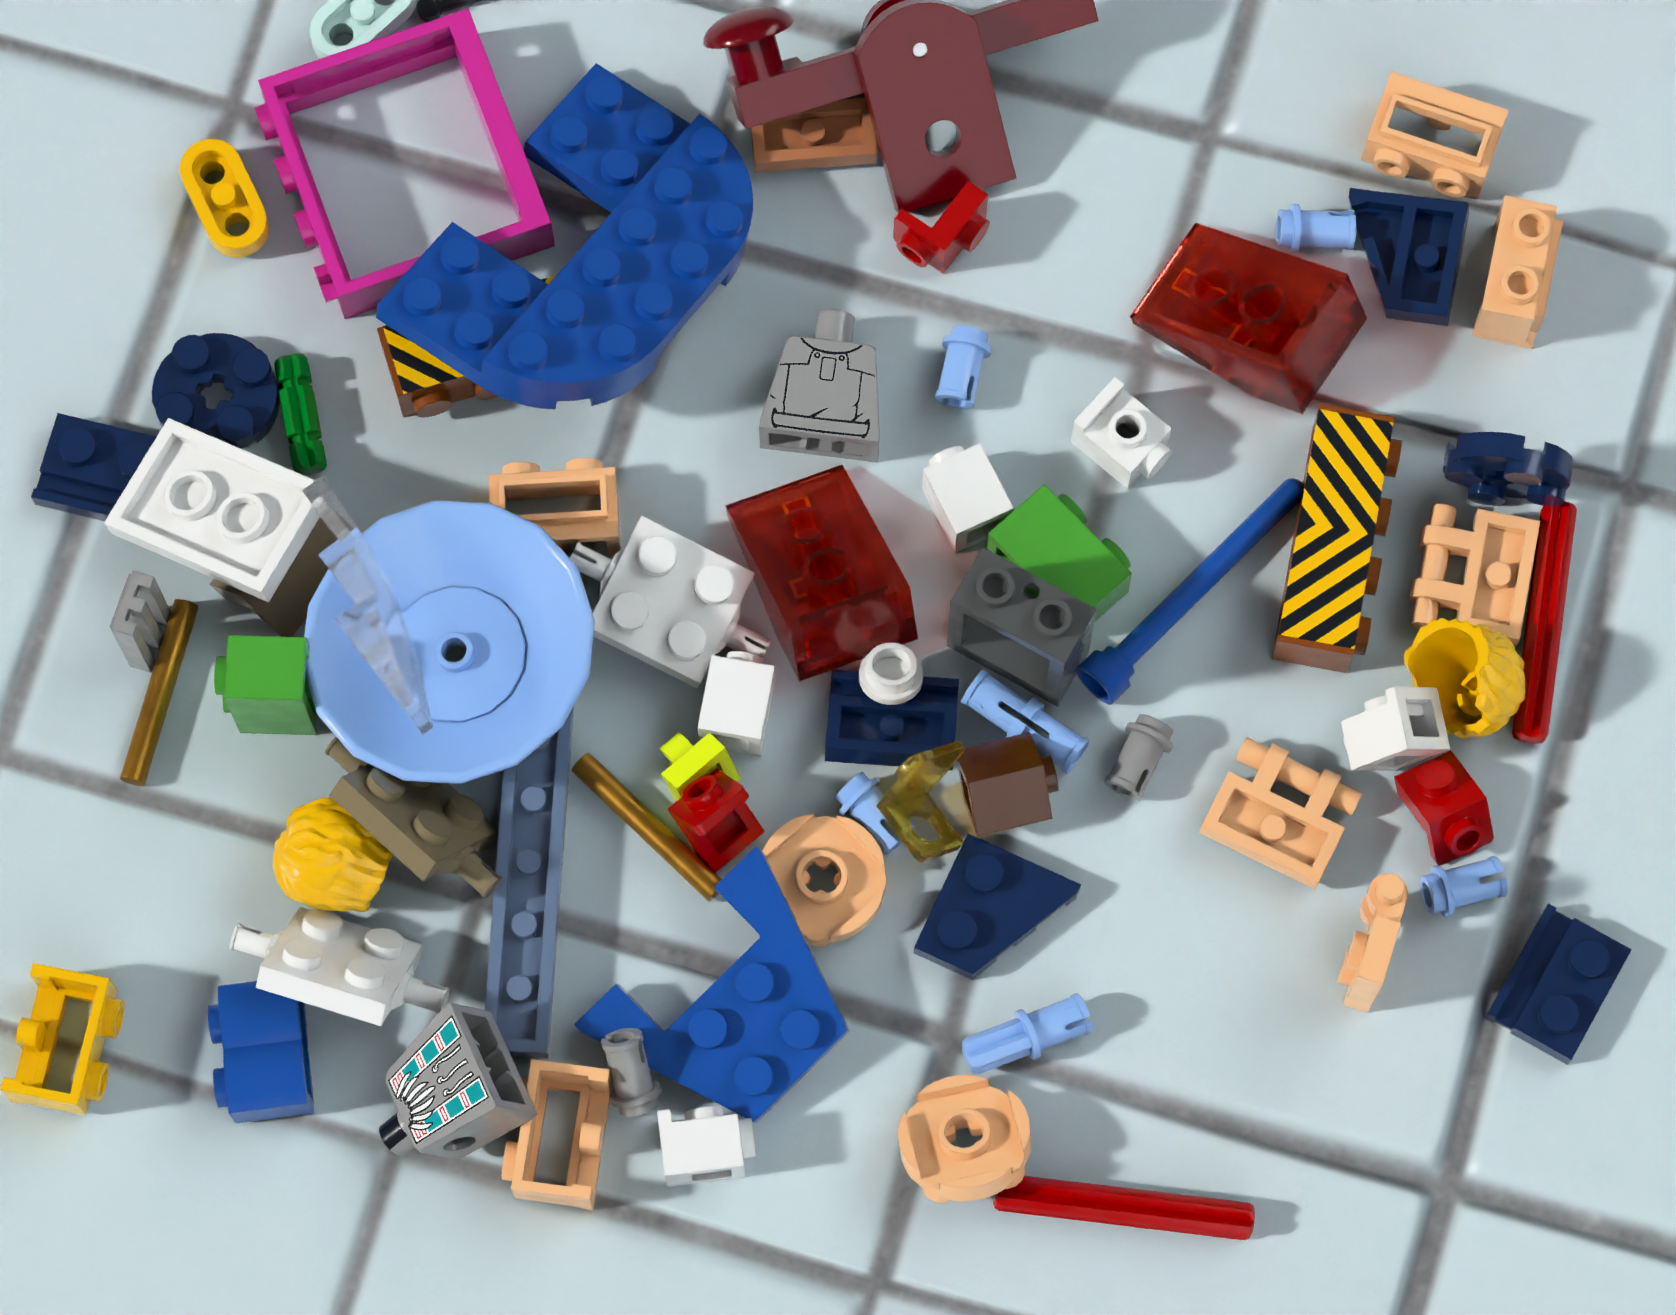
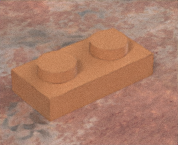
M865 97L842 99L751 127L754 173L877 163L876 136Z

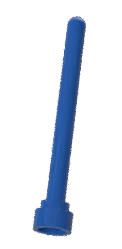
M1295 478L1285 480L1115 648L1107 646L1102 652L1094 650L1076 670L1077 676L1084 686L1099 700L1112 705L1130 687L1129 678L1135 673L1133 665L1302 499L1303 483Z

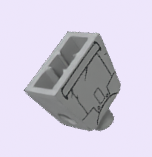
M836 309L822 310L818 313L815 338L790 336L787 338L760 418V448L878 463L880 428L876 348L868 344L852 343L855 317L852 314Z

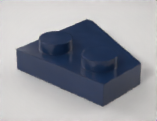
M1350 188L1348 196L1350 208L1354 210V215H1356L1358 233L1386 318L1448 326L1468 223L1469 204L1466 202Z
M967 834L914 946L913 953L973 980L995 963L997 957L1008 948L1018 945L1036 931V927L1063 905L1067 906L1077 898L1081 884Z

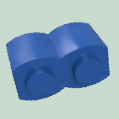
M257 981L218 986V1004L208 1005V1026L212 1044L222 1043L224 1067L213 1070L214 1093L218 1108L228 1107L229 1115L235 1123L314 1113L305 1003L256 988Z

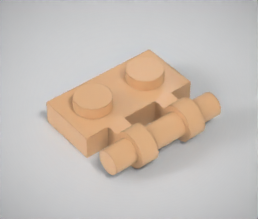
M1433 504L1429 524L1421 528L1418 547L1424 552L1419 578L1413 579L1408 599L1409 602L1414 604L1410 625L1420 629L1422 626H1426L1430 620H1437L1439 609L1457 610L1456 619L1458 621L1468 620L1473 625L1481 624L1488 626L1492 632L1499 631L1503 633L1516 647L1521 635L1540 521L1478 508L1474 517L1472 531L1454 528L1457 512L1455 507L1447 504ZM1448 556L1467 557L1462 585L1444 581Z
M1246 737L1236 760L1258 772L1253 782L1230 771L1228 772L1201 825L1199 833L1316 890L1345 830V827L1323 817L1329 805L1352 816L1363 793L1341 783L1342 776L1324 768L1323 772L1320 773L1289 758L1290 751L1275 743H1272L1270 748ZM1276 780L1309 795L1310 798L1305 808L1271 792Z
M1385 873L1378 875L1372 880L1367 894L1360 905L1361 918L1368 926L1366 933L1355 931L1351 945H1348L1337 980V983L1348 986L1343 1005L1368 1013L1383 985L1407 901L1408 890L1406 884L1396 874Z

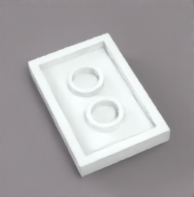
M168 418L104 524L117 537L269 603L333 495L327 486L321 482Z

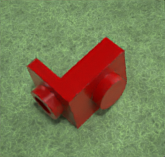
M967 181L932 228L901 209L894 218L893 239L897 243L898 250L915 265L926 267L929 264L944 274L963 248L968 252L973 251L986 234L990 225V221L986 219L988 194Z
M1451 750L1394 776L1397 794L1426 832L1430 854L1437 865H1444L1461 856L1471 854L1478 848L1493 841L1494 835L1487 797Z
M718 769L690 783L684 790L682 797L667 809L699 857L715 872L719 871L765 832L745 803L749 795L744 787Z

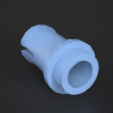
M1291 204L1289 210L1279 209L1276 219V242L1278 247H1288L1290 253H1298L1299 247L1345 248V250H1353L1356 239V215H1354V210H1301L1299 204Z
M956 325L952 327L951 334L943 338L942 346L947 352L939 387L935 393V400L937 402H943V405L956 409H972L976 401L974 398L983 358H988L992 351L991 346L987 344L988 334L985 331L971 326Z
M860 772L835 796V799L842 805L839 813L842 816L850 814L874 837L884 854L888 855L900 843L883 826V823L887 821L904 839L908 838L917 826L910 822L877 787L880 784V780L877 777L869 779L864 772Z
M1491 856L1486 860L1444 870L1439 865L1433 866L1430 869V874L1420 878L1422 898L1429 913L1440 912L1443 916L1447 917L1453 915L1456 907L1495 897H1505L1508 891L1506 878L1484 884L1479 882V879L1482 877L1504 872L1500 860L1496 856Z

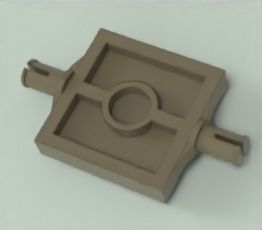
M337 737L331 741L325 750V754L335 760L348 774L340 778L329 796L416 876L425 881L439 873H458L483 898L490 896L498 888L503 877L494 872L476 854L489 847L498 834L499 829L484 816L482 808L474 800L461 795L449 783L403 781L352 756Z

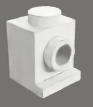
M1114 377L1074 420L1071 443L1128 489L1141 474L1145 478L1150 479L1165 464L1172 453V450L1167 447L1172 428L1124 389V384ZM1120 424H1125L1137 436L1123 438L1117 433L1116 428Z
M1391 687L1385 690V696L1366 701L1364 703V712L1341 721L1344 745L1348 753L1351 770L1395 771L1450 750L1437 687Z
M702 1107L686 1111L684 1113L685 1120L673 1122L670 1109L657 1111L667 1187L745 1177L743 1159L756 1157L751 1118L738 1119V1114L724 1115V1108Z

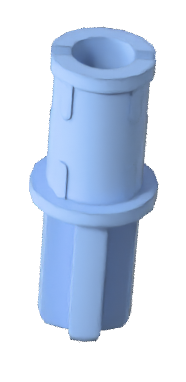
M1076 993L1071 995L1070 998L1028 1014L1023 1009L1015 1011V1019L966 1037L962 1041V1052L972 1073L981 1074L1028 1055L1033 1060L1039 1059L1041 1057V1050L1080 1035L1092 1033L1093 1024L1090 1020L1085 1021V1018L1090 1017L1083 998L1080 994Z

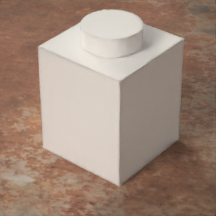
M981 443L966 450L962 446L947 448L932 457L928 463L929 466L923 469L922 490L955 554L988 539V533L1014 511V507Z
M731 651L727 653V657L711 655L697 727L698 740L700 741L710 732L728 751L762 756L775 689V666L764 664L765 660L762 657L749 652Z

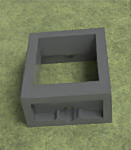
M982 547L950 601L947 646L1058 707L1077 674V667L1088 656L1097 609ZM1027 587H1035L1039 591V596L1035 599H1029L1024 595V590Z

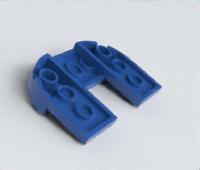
M596 63L529 136L524 145L526 158L611 212L608 218L549 284L545 283L454 222H451L377 304L376 318L475 384L508 401L535 408L555 410L557 401L590 399L591 406L620 397L643 382L655 370L658 355L717 286L722 284L726 287L733 278L745 251L752 220L753 191L751 180L742 157L727 136L700 113L690 124Z

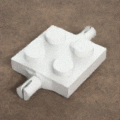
M642 515L627 545L617 552L612 560L581 545L580 542L577 543L570 557L578 567L579 572L600 582L597 604L592 612L595 619L593 637L695 688L699 687L709 668L711 655L717 656L726 646L736 651L753 653L762 658L769 647L772 639L766 638L738 624L740 604L755 573Z
M300 907L287 927L278 933L275 932L274 935L237 923L231 936L230 950H237L264 959L259 968L256 988L378 1026H382L391 1010L404 1005L405 1002L439 1013L446 1006L449 996V987H442L413 978L419 964L423 944L404 939L399 933L390 929H371L342 920L339 915L331 911L321 909L309 910Z

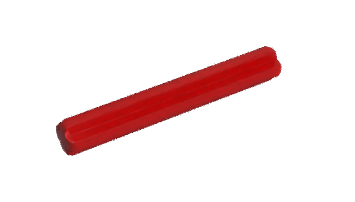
M1566 501L1563 505L1543 506L1540 512V527L1536 544L1522 659L1525 663L1523 668L1525 699L1514 714L1512 736L1515 740L1530 744L1543 743L1549 733L1577 513L1576 506Z
M1024 1176L1017 1186L1004 1189L995 1194L993 1198L994 1208L998 1211L1237 1240L1250 1239L1255 1220L1254 1205L1248 1202Z

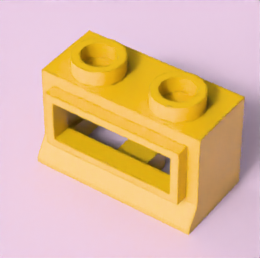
M33 963L30 977L38 986L30 1019L22 1017L17 1028L16 1043L21 1047L22 1052L15 1079L3 1077L0 1090L12 1103L29 1104L86 1116L90 1100L100 1102L106 1089L109 1064L100 1062L106 1037L117 1038L120 1032L125 1009L124 1000L116 999L118 990L110 978ZM68 999L93 1003L69 1094L45 1089L66 1004Z

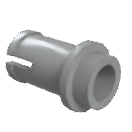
M1139 714L1135 723L1129 722L1125 731L1129 736L1110 774L1104 780V783L1112 787L1111 789L1115 792L1138 801L1142 800L1144 790L1163 752H1171L1174 746L1170 741L1174 732L1173 729L1164 722L1145 714Z
M623 1028L605 1035L606 1039H601V1045L606 1054L614 1089L609 1094L611 1104L619 1107L620 1114L626 1117L641 1116L653 1111L658 1106L657 1097L661 1093V1087L657 1080L651 1078L642 1042L644 1040L642 1031L638 1028Z

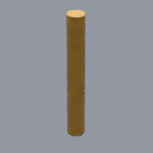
M175 599L120 776V780L131 785L145 786L199 608L198 605L190 601Z
M586 753L575 763L571 771L708 902L712 901L719 894L714 887L722 878L590 753Z

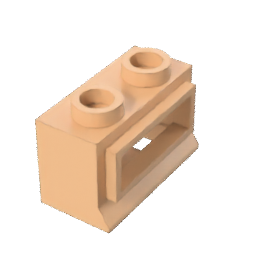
M1391 71L1367 137L1361 160L1371 163L1377 171L1387 176L1403 178L1408 175L1431 183L1432 187L1442 194L1451 197H1464L1468 195L1478 199L1509 110ZM1398 107L1428 117L1427 123L1439 130H1449L1451 125L1483 135L1477 156L1389 128L1388 125L1394 108Z
M1505 195L1494 224L1492 235H1496L1483 302L1473 326L1472 336L1533 349L1536 333H1538L1545 315L1563 220L1555 219L1557 206Z
M578 458L566 462L565 470L540 471V466L536 463L513 462L502 467V474H488L489 502L505 510L506 500L600 494L601 510L518 516L541 526L557 545L568 554H570L569 543L606 541L609 557L614 556L621 550L618 484L615 467L603 468V462L595 458Z
M531 1059L529 1076L521 1077L538 1115L521 1125L518 1142L507 1141L502 1165V1180L512 1181L511 1191L515 1199L574 1206L593 1211L610 1103L609 1094L611 1093L613 1083L610 1069ZM549 1090L580 1094L566 1186L535 1182Z

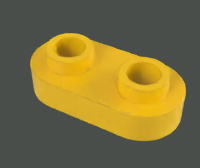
M205 139L193 144L186 150L181 159L180 175L211 244L223 255L234 258L246 257L257 252L268 238L269 221L264 206L238 152L227 142L218 139ZM217 170L224 173L222 180L217 183L209 184L203 181L206 174L211 171ZM244 222L249 225L248 230L242 235L234 236L228 233L230 226L234 223Z

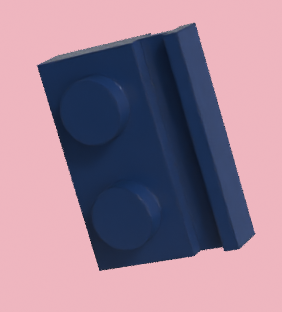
M57 413L39 470L41 475L37 487L33 489L31 498L35 505L105 521L150 449L156 436Z
M832 670L825 761L953 771L959 679L923 676L921 689L914 698L902 704L886 705L872 700L863 692L859 683L858 671Z
M1548 903L1484 1019L1491 1023L1496 1022L1511 1030L1510 1033L1568 1065L1632 949L1576 918L1572 920L1556 911V907Z

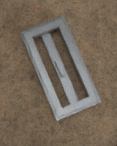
M134 570L132 574L129 573L112 618L110 629L130 667L151 673L155 659L149 647L160 648L163 635L157 623L166 626L171 611L155 577Z

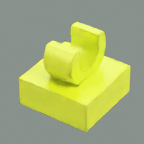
M677 732L659 748L661 753L671 761L668 764V768L661 775L675 802L682 797L684 790L690 783L702 776L709 775L715 769L720 770L737 782L741 780L725 746L710 732L694 746L680 732Z

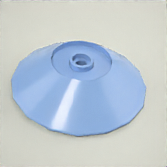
M434 500L379 519L335 556L308 604L304 637L307 638L310 651L309 659H306V679L317 715L352 756L403 781L463 784L518 765L563 727L590 675L595 619L578 567L541 526L492 503ZM456 645L466 647V654L463 659L458 662L446 661V654L450 648Z

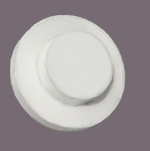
M884 643L873 648L862 660L859 668V683L863 692L878 703L886 705L902 704L914 698L920 691L923 683V668L919 659L908 647L899 643Z

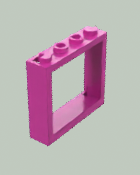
M469 8L258 80L265 104L254 107L266 141L276 137L279 140L284 156L273 159L285 194L295 191L299 194L304 210L293 214L305 248L318 246L324 264L313 267L325 302L337 299L344 319L376 309L377 304L421 256L351 280L290 114L457 58L519 220L517 223L476 236V238L512 261L555 246L551 220Z

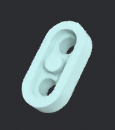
M329 0L315 13L310 23L309 33L316 55L321 59L391 35L412 15L417 0H395L390 5H380L376 0ZM346 33L353 37L350 43L343 46L332 43L333 39L339 34Z

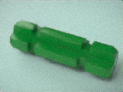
M295 353L281 356L275 360L274 367L277 383L281 389L279 395L286 435L289 444H291L289 446L293 470L302 475L320 473L326 469L327 462L322 440H319L322 438L315 395L312 385H310L312 378L309 363L304 354Z

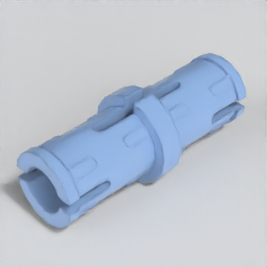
M984 669L972 681L961 700V704L966 707L969 706L1007 732L1006 738L1030 732L1039 755L1050 754L1053 763L1066 774L1073 769L1089 744L1087 738H1082L1044 712V703L1035 697L1029 701L991 677ZM1001 707H1008L1009 709L1023 717V719H1025L1032 725H1035L1040 730L1048 734L1049 737H1043L1042 735L1028 727L1026 724H1024L1017 718L1013 717L1012 715L1001 709Z

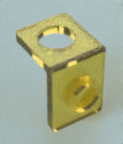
M960 741L919 752L903 762L895 772L898 780L877 804V808L918 862H925L957 851L963 844L960 835L929 795L965 751L966 748ZM918 816L931 823L937 832L938 841H929L920 837L911 827L909 817Z

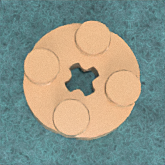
M815 814L803 815L781 826L764 846L763 853L766 855L772 867L771 870L796 917V922L806 943L809 945L823 947L833 942L847 940L860 933L876 917L886 891L884 857L874 837L859 823L836 815V818L829 816L815 817ZM814 864L821 870H825L831 865L835 867L838 871L833 879L836 889L830 893H826L823 890L816 891L815 893L810 891L806 887L811 881L807 869Z
M976 1075L946 1077L927 1085L916 1095L917 1103L909 1109L907 1116L904 1111L899 1122L898 1140L901 1159L908 1175L922 1187V1191L928 1199L937 1203H946L951 1200L962 1202L981 1200L991 1197L1004 1189L1015 1187L1023 1180L1025 1164L1031 1153V1131L1027 1111L1018 1096L1008 1089L1007 1095L1000 1089L990 1087L989 1079ZM961 1128H968L971 1136L982 1135L981 1140L975 1142L971 1147L960 1148L950 1144V1142L956 1140V1130Z

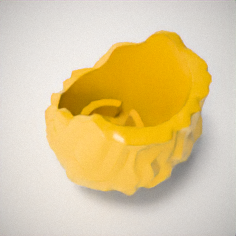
M1444 618L1433 619L1426 626L1420 628L1412 646L1404 653V662L1412 676L1413 686L1437 687L1447 735L1453 734L1461 739H1469L1471 737L1482 738L1490 735L1508 723L1510 717L1518 711L1520 704L1525 699V676L1523 671L1525 663L1515 651L1513 643L1503 633L1499 631L1492 632L1488 626L1481 624L1473 625L1468 620L1460 622L1456 618L1450 621Z
M322 797L294 809L286 820L287 828L281 832L280 838L274 844L273 869L276 880L289 899L301 902L311 908L327 911H368L370 901L375 897L380 889V884L384 881L392 853L331 797Z

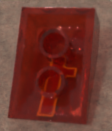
M1195 223L1130 315L1134 325L1247 394L1300 414L1304 413L1367 320L1347 273Z
M843 465L725 505L727 516L748 568L755 573L753 580L776 637L799 682L864 659L873 648L880 644L899 643L903 645L918 639L910 586Z

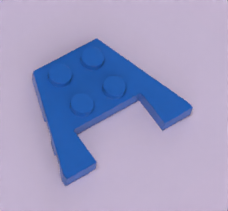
M756 846L714 888L755 929L760 938L669 1028L664 1031L620 984H615L574 1024L580 1032L601 1042V1039H606L605 1035L623 1028L640 1029L644 1039L642 1042L649 1068L744 1118H751L752 1122H758L850 1031L822 971L796 922V917L771 870L772 867L766 855Z

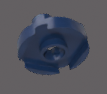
M209 333L201 336L187 335L180 338L174 344L172 352L161 362L152 385V402L161 427L170 418L241 449L248 446L254 440L258 443L273 427L280 406V390L267 355L262 350L257 349L251 342L225 333ZM213 383H224L225 390L233 393L231 400L219 401L216 409L206 408L207 401L204 396L200 395L203 389L211 387Z
M1472 432L1459 435L1456 447L1450 441L1448 442L1443 472L1447 480L1468 487V499L1478 504L1499 506L1505 503L1506 497L1527 498L1528 501L1542 506H1559L1565 502L1566 490L1570 486L1573 458L1566 450L1548 442L1544 443L1543 453L1525 449V436L1503 432Z

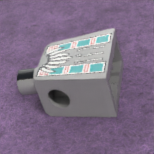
M451 1002L441 1009L387 1071L385 1082L398 1111L380 1125L379 1134L386 1147L398 1156H406L416 1148L423 1154L457 1159L465 1157L538 1115L490 1011Z

